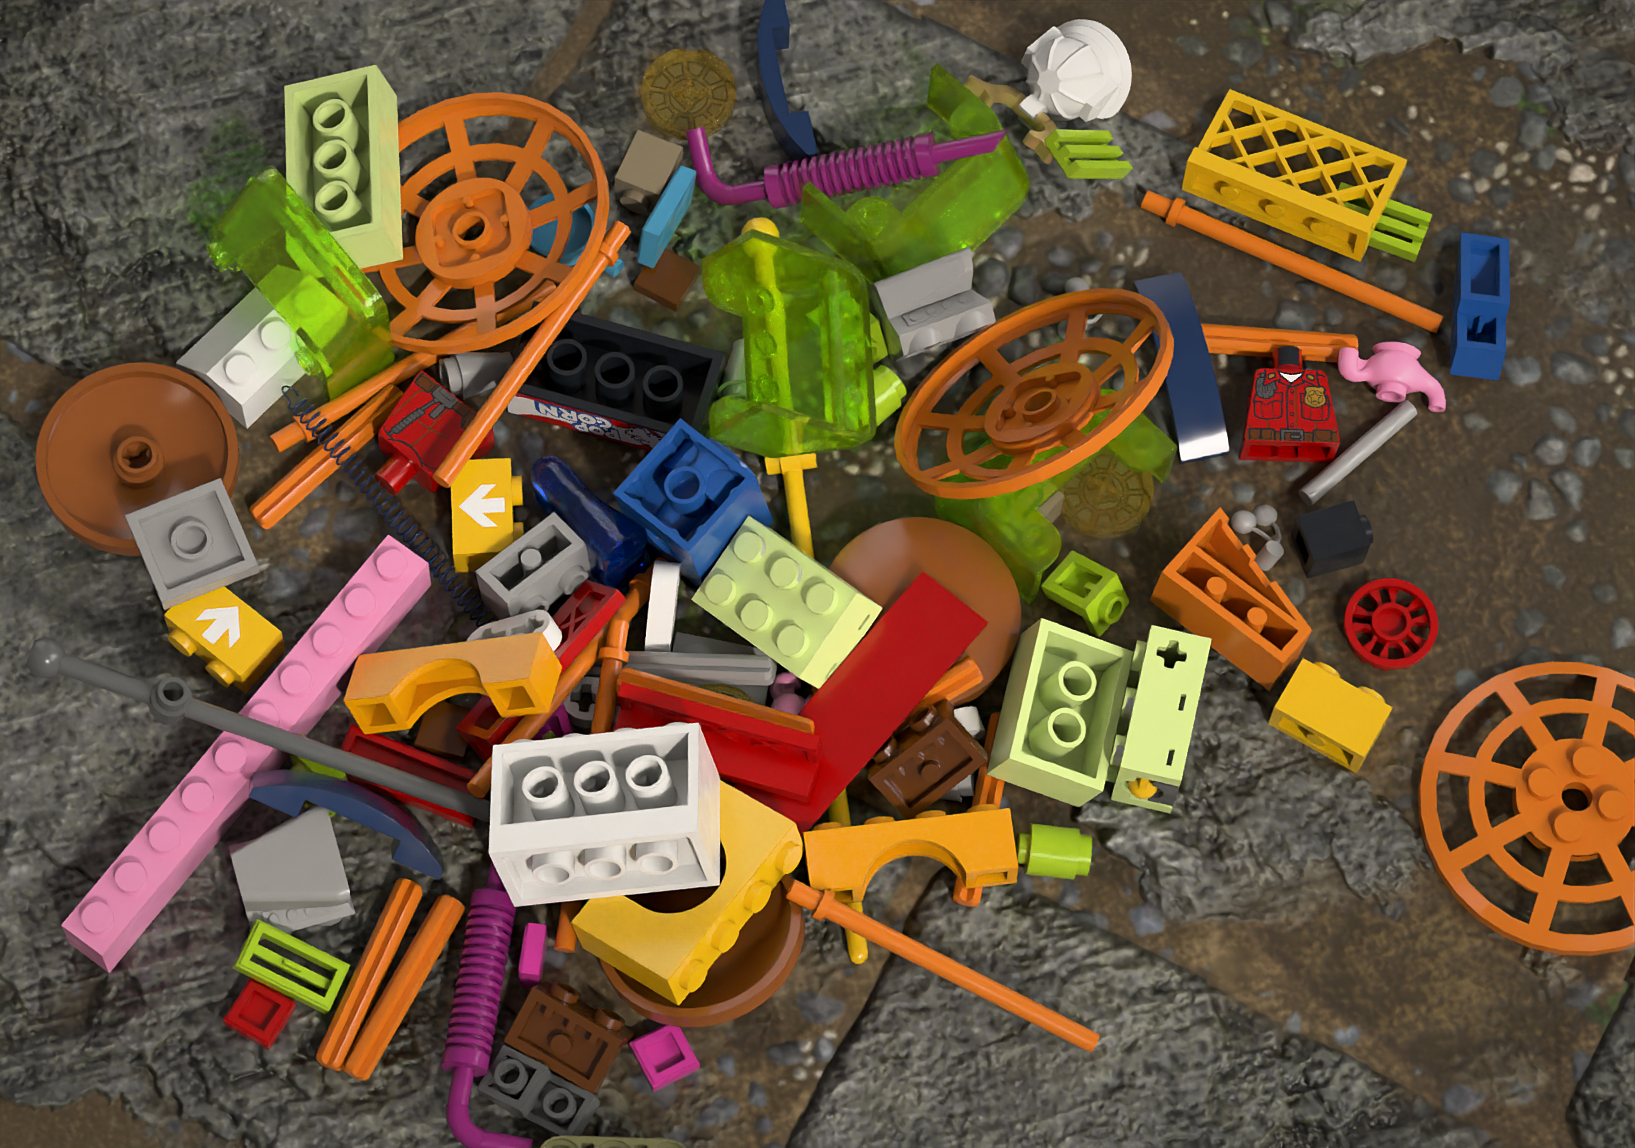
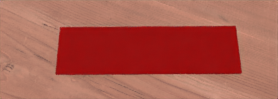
M921 572L797 714L814 721V735L821 736L823 758L809 802H802L738 783L734 788L795 822L802 839L803 832H808L987 626L988 621L925 572Z

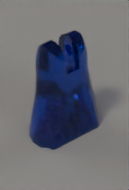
M553 455L544 456L533 464L531 480L535 501L548 516L555 512L584 541L591 575L598 584L618 589L621 593L627 590L634 576L638 573H644L651 563L650 552L645 548L648 542L646 529L594 495L575 471L561 458Z

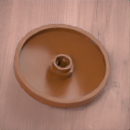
M140 362L126 363L99 370L68 389L52 407L42 425L35 456L38 482L45 502L56 520L70 534L85 544L105 552L128 556H141L127 524L125 515L221 478L229 499H231L237 483L240 466V452L235 427L231 416L219 397L199 379L184 371L166 365Z
M909 517L887 521L862 532L851 540L840 551L829 567L831 572L883 608L864 637L921 572H925L988 621L987 626L954 662L956 663L964 657L970 656L980 669L983 680L950 700L949 702L954 708L976 699L987 691L999 679L1011 661L1021 624L1019 592L1011 571L1001 556L985 540L970 530L952 522L927 517Z
M720 857V884H721V882H722V880H723V877H724V875H725L726 863H727V862H726L723 858H721V857ZM785 874L771 891L770 898L765 907L758 913L752 914L740 929L735 944L727 952L719 955L707 970V975L702 985L696 991L690 992L679 1006L600 959L612 988L637 1013L658 1023L677 1027H705L725 1023L760 1006L788 978L797 963L804 941L805 915L803 907L785 898L793 882L790 874ZM720 885L624 896L654 912L679 913L695 908L705 902Z

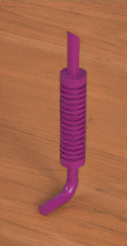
M704 127L686 130L685 132L693 168L697 171L696 182L699 189L710 200L721 205H739L768 198L772 208L779 209L789 207L790 204L798 205L800 202L808 203L809 200L812 202L817 201L818 197L823 200L828 196L830 198L836 197L837 194L842 196L846 194V191L852 194L856 190L862 192L865 188L872 190L874 185L876 188H881L884 184L885 186H891L893 182L895 184H901L902 181L911 182L912 178L913 180H920L921 175L923 178L939 176L940 163L994 152L1008 129L936 143L930 132L915 135L914 138L909 136L906 137L905 141L900 138L896 142L893 140L887 141L886 145L884 142L878 143L877 147L874 144L868 145L867 148L861 146L858 148V151L856 148H852L849 151L842 150L839 154L832 152L830 156L828 154H823L821 157L813 156L811 160L810 158H804L802 162L794 160L793 163L784 162L783 165L766 166L764 168L763 180L738 185H727L717 178L713 170Z
M491 859L486 889L475 890L471 896L470 911L468 912V921L464 934L465 940L462 945L463 950L461 951V960L457 973L458 979L455 984L456 990H454V1000H452L453 1009L450 1011L451 1019L448 1023L449 1029L447 1030V1039L445 1040V1049L443 1050L441 1068L452 1073L446 1105V1121L453 1136L468 1148H532L533 1139L483 1130V1128L476 1126L469 1117L468 1105L473 1077H483L488 1074L489 1055L492 1051L491 1045L493 1044V1035L495 1034V1025L497 1023L496 1015H498L499 1011L498 1005H500V995L502 994V985L504 983L503 976L506 972L505 966L507 965V956L509 955L510 937L512 936V927L514 926V917L517 907H514Z

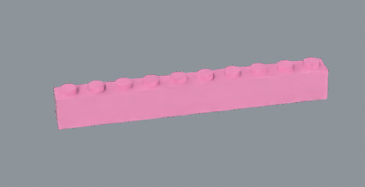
M387 535L238 714L298 735L304 734L306 736L349 685L358 655L375 653L431 586L428 562L390 535ZM223 731L62 923L61 926L69 944L110 973L253 801L252 798L248 797L249 781L253 773L278 770L290 756V753Z

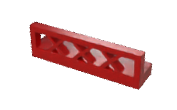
M585 580L552 617L562 632L560 645L554 651L562 665L560 676L627 600L618 589ZM484 695L455 729L480 758L486 762L492 755L493 745H500L524 716L502 718L490 697Z
M621 683L617 695L621 709L613 732L620 728L644 729L662 727L673 722L699 723L720 779L802 802H809L823 758L821 736L630 683Z

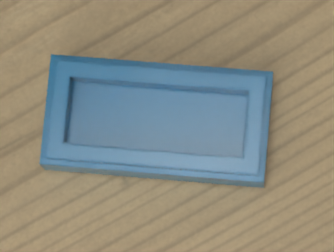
M682 165L675 171L642 228L637 255L638 263L653 269L656 266L691 204L697 171Z

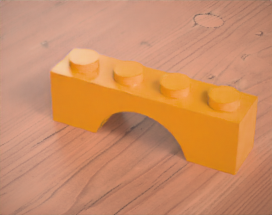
M543 632L358 655L343 701L364 734L410 729L430 707L446 698L463 693H480L489 696L502 718L549 713L562 665Z
M983 804L973 806L967 810V813L946 815L944 811L931 810L916 815V819L895 821L893 817L880 816L868 819L864 822V825L844 827L843 824L837 822L819 824L813 828V831L803 832L808 885L821 893L824 889L835 893L834 899L841 903L863 901L867 886L876 872L887 863L906 856H924L943 863L957 875L965 889L1017 883L1018 860L1010 808L998 809L996 805Z

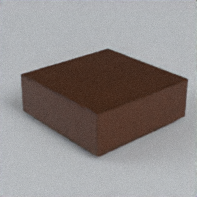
M665 248L654 269L646 265L634 282V290L677 312L700 276L701 266Z
M440 701L430 707L424 713L414 743L415 748L426 753L464 763L470 745L455 728L471 709L445 701Z

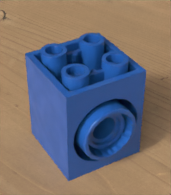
M681 418L613 492L634 538L658 557H662L668 562L681 563L680 574L698 588L748 515L767 527L774 522L759 486V481L751 469L726 446L712 438H705Z

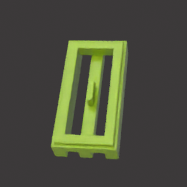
M1055 129L1044 139L1045 145L1065 176L1069 179H1123L1133 169L1129 161L1117 160L1123 154L1119 146L1107 145L1113 139L1109 130Z
M1341 182L1338 191L1355 186ZM1364 197L1343 202L1346 208L1366 216L1371 211ZM1389 199L1375 229L1380 231L1387 230L1410 238L1413 241L1409 243L1374 230L1368 246L1415 262L1433 214Z
M259 919L255 920L232 969L323 1014L328 1013L350 965ZM262 937L333 972L332 979L329 980L259 945L260 938ZM254 956L325 991L324 996L250 961L251 957Z

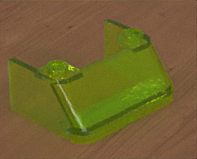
M936 63L931 68L926 105L949 124V132L953 140L1004 130L994 111L941 65ZM1006 134L994 152L957 159L901 212L889 201L876 196L862 198L844 212L809 181L802 187L800 222L864 279L873 284L967 247H970L972 253L1024 204L1028 197L1030 178Z
M269 164L252 175L208 230L209 243L205 245L206 250L220 273L228 267L234 272H238L241 269L295 334L299 350L294 352L297 362L308 376L313 377L317 374L323 383L325 400L329 402L395 363L388 309L370 280L272 165Z

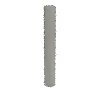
M1408 400L1402 401L1298 491L1301 499L1307 505L1312 506L1417 415L1414 405Z

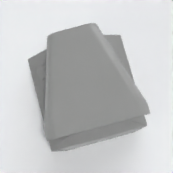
M970 247L877 281L868 287L870 297L881 323L888 354L893 363L966 337L996 322L992 302L971 289L973 263Z
M317 804L299 813L297 818H290L254 840L229 846L250 928L253 922L259 919L290 935L295 930L313 925L332 926L343 917L355 914L328 809Z

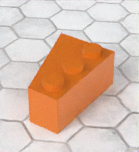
M1220 507L1161 572L1149 601L1194 635L1211 638L1210 647L1270 691L1299 658L1312 629L1276 581H1269L1255 562L1257 555L1248 544L1243 546L1228 526L1229 518Z

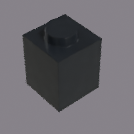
M1354 500L1298 515L1291 532L1292 540L1307 579L1364 563L1370 545L1373 543V532L1366 515H1359Z

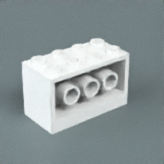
M673 722L662 727L644 729L620 728L614 732L590 735L572 733L562 738L536 741L519 739L509 744L493 745L489 855L514 907L720 885V776L699 723Z

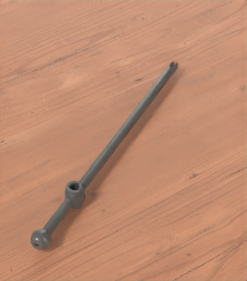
M39 638L34 641L26 665L29 671L39 678H50L59 673L146 703L154 719L161 724L171 725L180 722L186 717L490 823L491 801L192 698L190 688L180 678L168 677L156 684H152L65 653L61 643L54 638Z

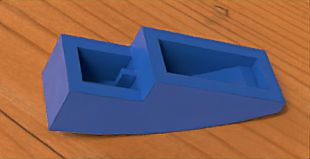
M1462 232L1460 234L1451 322L1450 374L1499 380L1506 355V317L1510 306L1509 239Z

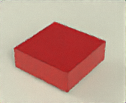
M250 978L223 1019V1022L228 1028L270 1050L297 1006L295 1001L267 985Z

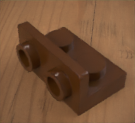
M946 698L935 707L929 704L920 709L910 720L909 727L896 737L891 735L868 761V779L906 820H911L988 761V756L983 747L954 717V706Z
M553 980L552 983L545 981L534 986L504 1042L532 1059L548 1066L549 1069L586 1091L595 1094L599 1091L621 1048L630 1042L634 1033L623 1026L625 1020L619 1014L602 1006H598L595 1010L578 1000L581 994L564 982Z

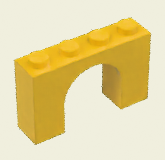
M720 780V857L727 863L723 880L714 894L697 907L679 913L654 912L642 907L624 895L590 899L571 921L582 948L679 1006L690 992L696 991L702 985L706 978L707 970L719 955L727 952L735 944L740 929L752 914L758 913L765 907L770 898L771 891L785 874L791 873L799 864L805 847L796 823Z

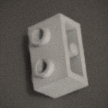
M555 512L475 571L482 601L500 620L534 610L548 611L551 605L566 594H573L592 575L586 543Z

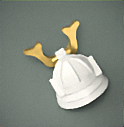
M1077 19L1066 22L1057 28L1053 26L1027 47L1021 63L1028 69V77L1025 82L1029 86L1030 96L1026 97L1019 90L1007 85L987 83L973 75H970L963 84V88L977 97L985 108L990 109L993 103H1002L1011 108L1018 115V119L1030 130L1022 142L1035 150L1044 163L1050 164L1054 157L1045 145L1044 139L1055 129H1058L1052 120L1069 121L1081 117L1087 122L1094 118L1104 119L1114 116L1120 110L1129 94L1132 71L1126 48L1112 30L1096 21Z

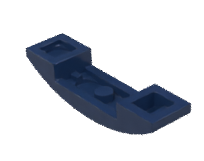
M765 0L759 23L757 78L763 109L776 140L792 162L794 160L802 162L804 158H810L811 160L813 156H818L809 111L789 114L776 50L789 48L790 23L785 0Z
M1176 272L1133 281L1134 292L1152 300L1163 312L1174 338L1173 358L1168 374L1163 381V386L1170 408L1169 423L1180 464L1228 455L1227 432L1209 350L1193 299L1182 273ZM1152 331L1150 337L1155 356L1157 357L1160 340L1158 335Z
M298 770L254 772L249 781L248 797L296 818L304 801H310L394 838L391 843L392 860L438 880L444 871L442 853L428 834L397 806L359 785L325 774Z

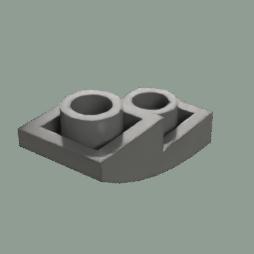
M505 1045L502 1046L488 1069V1074L484 1076L477 1088L480 1094L553 1137L561 1135L581 1136L600 1105L596 1095L552 1074L548 1066Z

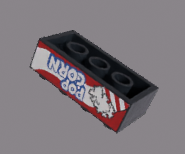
M533 301L531 310L534 307H536L540 302ZM574 312L508 404L506 412L650 452L680 418L701 435L706 436L717 402L718 388L725 371V353ZM544 319L523 332L513 363Z

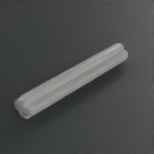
M627 651L629 653L628 665L622 666V669L628 667L681 683L762 686L773 684L777 671L776 661L768 655ZM597 660L586 675L588 677L600 678L602 662Z

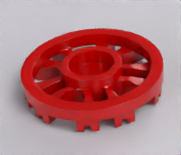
M1395 578L1377 579L1363 585L1349 600L1343 618V634L1355 652V657H1359L1364 664L1367 662L1374 666V669H1382V671L1386 672L1388 670L1409 669L1421 661L1431 650L1438 633V617L1429 597L1417 586ZM1379 589H1386L1388 603L1382 604ZM1399 590L1414 597L1408 607L1404 608L1396 603L1395 599ZM1367 595L1375 605L1376 610L1373 612L1366 611L1357 603ZM1424 608L1426 614L1411 619V613ZM1352 617L1363 620H1370V623H1354L1352 622ZM1414 626L1429 627L1427 640L1415 636L1411 632V628ZM1368 633L1371 635L1372 640L1362 646L1356 634ZM1405 639L1418 650L1416 653H1413L1403 642ZM1376 642L1384 645L1379 657L1371 653ZM1396 647L1400 650L1402 659H1388V649Z

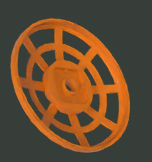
M503 92L473 93L446 99L421 109L398 123L399 153L408 145L444 126L451 152L428 163L410 177L403 186L400 185L401 217L406 211L419 219L415 236L416 245L403 248V259L330 276L340 299L347 304L348 311L364 329L386 343L413 352L437 355L461 354L485 349L512 339L540 323L563 304L582 282L597 257L606 232L610 208L608 180L602 160L586 133L568 115L548 103L518 94ZM485 116H510L528 119L536 122L524 148L501 143L470 146L464 120ZM553 131L564 136L580 152L593 180L568 193L558 172L541 157ZM500 160L516 164L505 182L493 178H477L474 162ZM455 169L458 183L443 190L431 202L418 195L434 179ZM532 172H535L548 184L555 200L529 211L519 194ZM597 199L594 226L584 251L574 267L559 263L570 238L572 212ZM558 219L556 237L547 258L528 251L532 241L533 229ZM475 226H485L483 233L478 238L471 241L464 240L468 230ZM423 263L434 279L416 298L402 285L396 269ZM515 268L533 275L517 291L496 301L495 282L507 276ZM379 271L390 294L406 309L387 326L382 325L375 320L360 302L352 286L351 274ZM546 280L560 284L554 292L532 310L509 324L497 328L498 314L506 312L526 300ZM451 287L474 289L476 308L449 310L434 306ZM422 318L449 324L477 321V335L467 338L428 341L403 336Z
M1096 288L1073 291L1023 307L971 336L950 352L923 379L904 406L897 423L894 439L896 458L914 485L926 493L942 498L962 500L988 498L1014 492L1049 479L1073 467L1105 446L1133 422L1153 399L1168 374L1173 358L1174 338L1170 325L1163 312L1152 300L1139 293L1123 289ZM1117 314L1141 321L1123 344L1108 338H1084L1088 315ZM1068 319L1063 342L1038 349L1011 364L997 351L1006 344L1034 330ZM1154 331L1159 337L1160 348L1148 376L1139 381V367L1133 354L1150 333ZM1080 354H1101L1110 357L1093 373H1091L1088 367L1078 363ZM1060 358L1058 363L1049 364V365L1040 367V368H1038V369H1035V370H1033V371H1031V372H1029V373L1023 375L1022 377L1020 376V375H1022L1023 373H1025V372H1027V371H1029V370H1031V369H1033V368H1035V367H1037V366H1039V365H1041V364H1044V363H1047V362H1049V361H1052V360H1055V359ZM981 362L990 372L992 377L984 382L968 398L956 415L932 413L935 405L949 388L976 364ZM1120 367H1123L1125 373L1123 389L1102 396L1100 386ZM1003 387L1004 390L993 400L986 414L975 416L985 402ZM1112 409L1105 419L1090 433L1085 435L1080 432L1095 414ZM922 429L948 431L946 449L951 462L921 471L917 458V448ZM966 432H986L992 443L965 456L963 445ZM1054 447H1067V449L1029 465L1039 453ZM1000 454L1014 457L1009 466L1003 470L986 469L978 466ZM962 473L965 476L986 481L954 483L938 480Z
M1551 661L1521 666L1494 676L1469 692L1451 709L1436 731L1422 764L1418 786V819L1425 848L1438 876L1453 897L1478 921L1502 937L1531 949L1558 955L1593 956L1617 952L1635 946V870L1630 871L1618 848V845L1623 841L1631 827H1635V758L1623 762L1615 753L1602 746L1608 722L1618 726L1635 739V720L1623 712L1611 708L1616 686L1635 693V679L1609 668L1582 662ZM1548 674H1576L1596 678L1592 701L1560 698L1541 701L1533 705L1529 704L1514 683L1529 677ZM1495 692L1512 715L1505 718L1490 732L1479 748L1475 758L1445 752L1450 737L1463 718L1483 699ZM1561 713L1588 715L1582 739H1561L1557 741L1554 740L1540 718ZM1520 727L1536 749L1521 769L1491 761L1501 743ZM1439 772L1469 778L1468 809L1477 837L1452 851H1449L1443 838L1437 813L1436 785ZM1485 781L1513 788L1512 806L1515 816L1493 828L1489 822L1485 806ZM1567 789L1580 790L1588 799V808L1583 811L1569 809L1563 803L1562 792ZM1525 835L1534 846L1549 855L1543 877L1534 874L1520 865L1503 846ZM1488 855L1493 863L1511 880L1528 891L1537 894L1529 923L1510 916L1489 902L1470 884L1461 870ZM1597 858L1601 859L1612 880L1609 883L1593 886H1570L1563 884L1570 861H1588ZM1620 897L1632 923V926L1619 931L1594 935L1563 934L1549 930L1558 901L1590 904Z

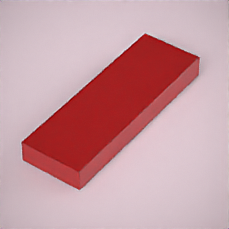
M351 723L340 749L473 795L468 790L467 784L477 772L377 733L364 734L360 726ZM345 773L347 780L465 827L473 829L477 822V818ZM491 789L482 799H487Z

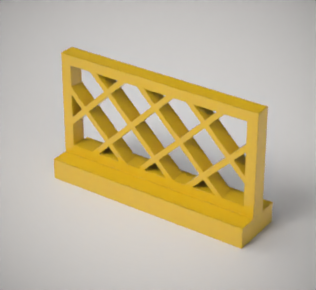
M1229 89L1198 148L1194 147L1187 160L1181 190L1361 262L1368 248L1370 237L1405 170L1407 159ZM1234 108L1251 115L1256 124L1234 129L1228 116ZM1287 129L1296 133L1300 142L1279 147L1272 132ZM1262 135L1269 150L1248 155L1240 140ZM1230 143L1237 158L1226 160L1209 153V151L1213 147ZM1332 147L1341 151L1344 160L1324 165L1317 150ZM1306 153L1313 168L1292 173L1285 158ZM1275 161L1282 176L1271 178L1256 172L1254 166ZM1374 164L1391 172L1388 178L1369 183L1361 167ZM1351 171L1358 186L1337 191L1330 176ZM1320 179L1327 194L1316 196L1301 190L1298 184ZM1364 197L1371 211L1366 216L1346 208L1343 202Z

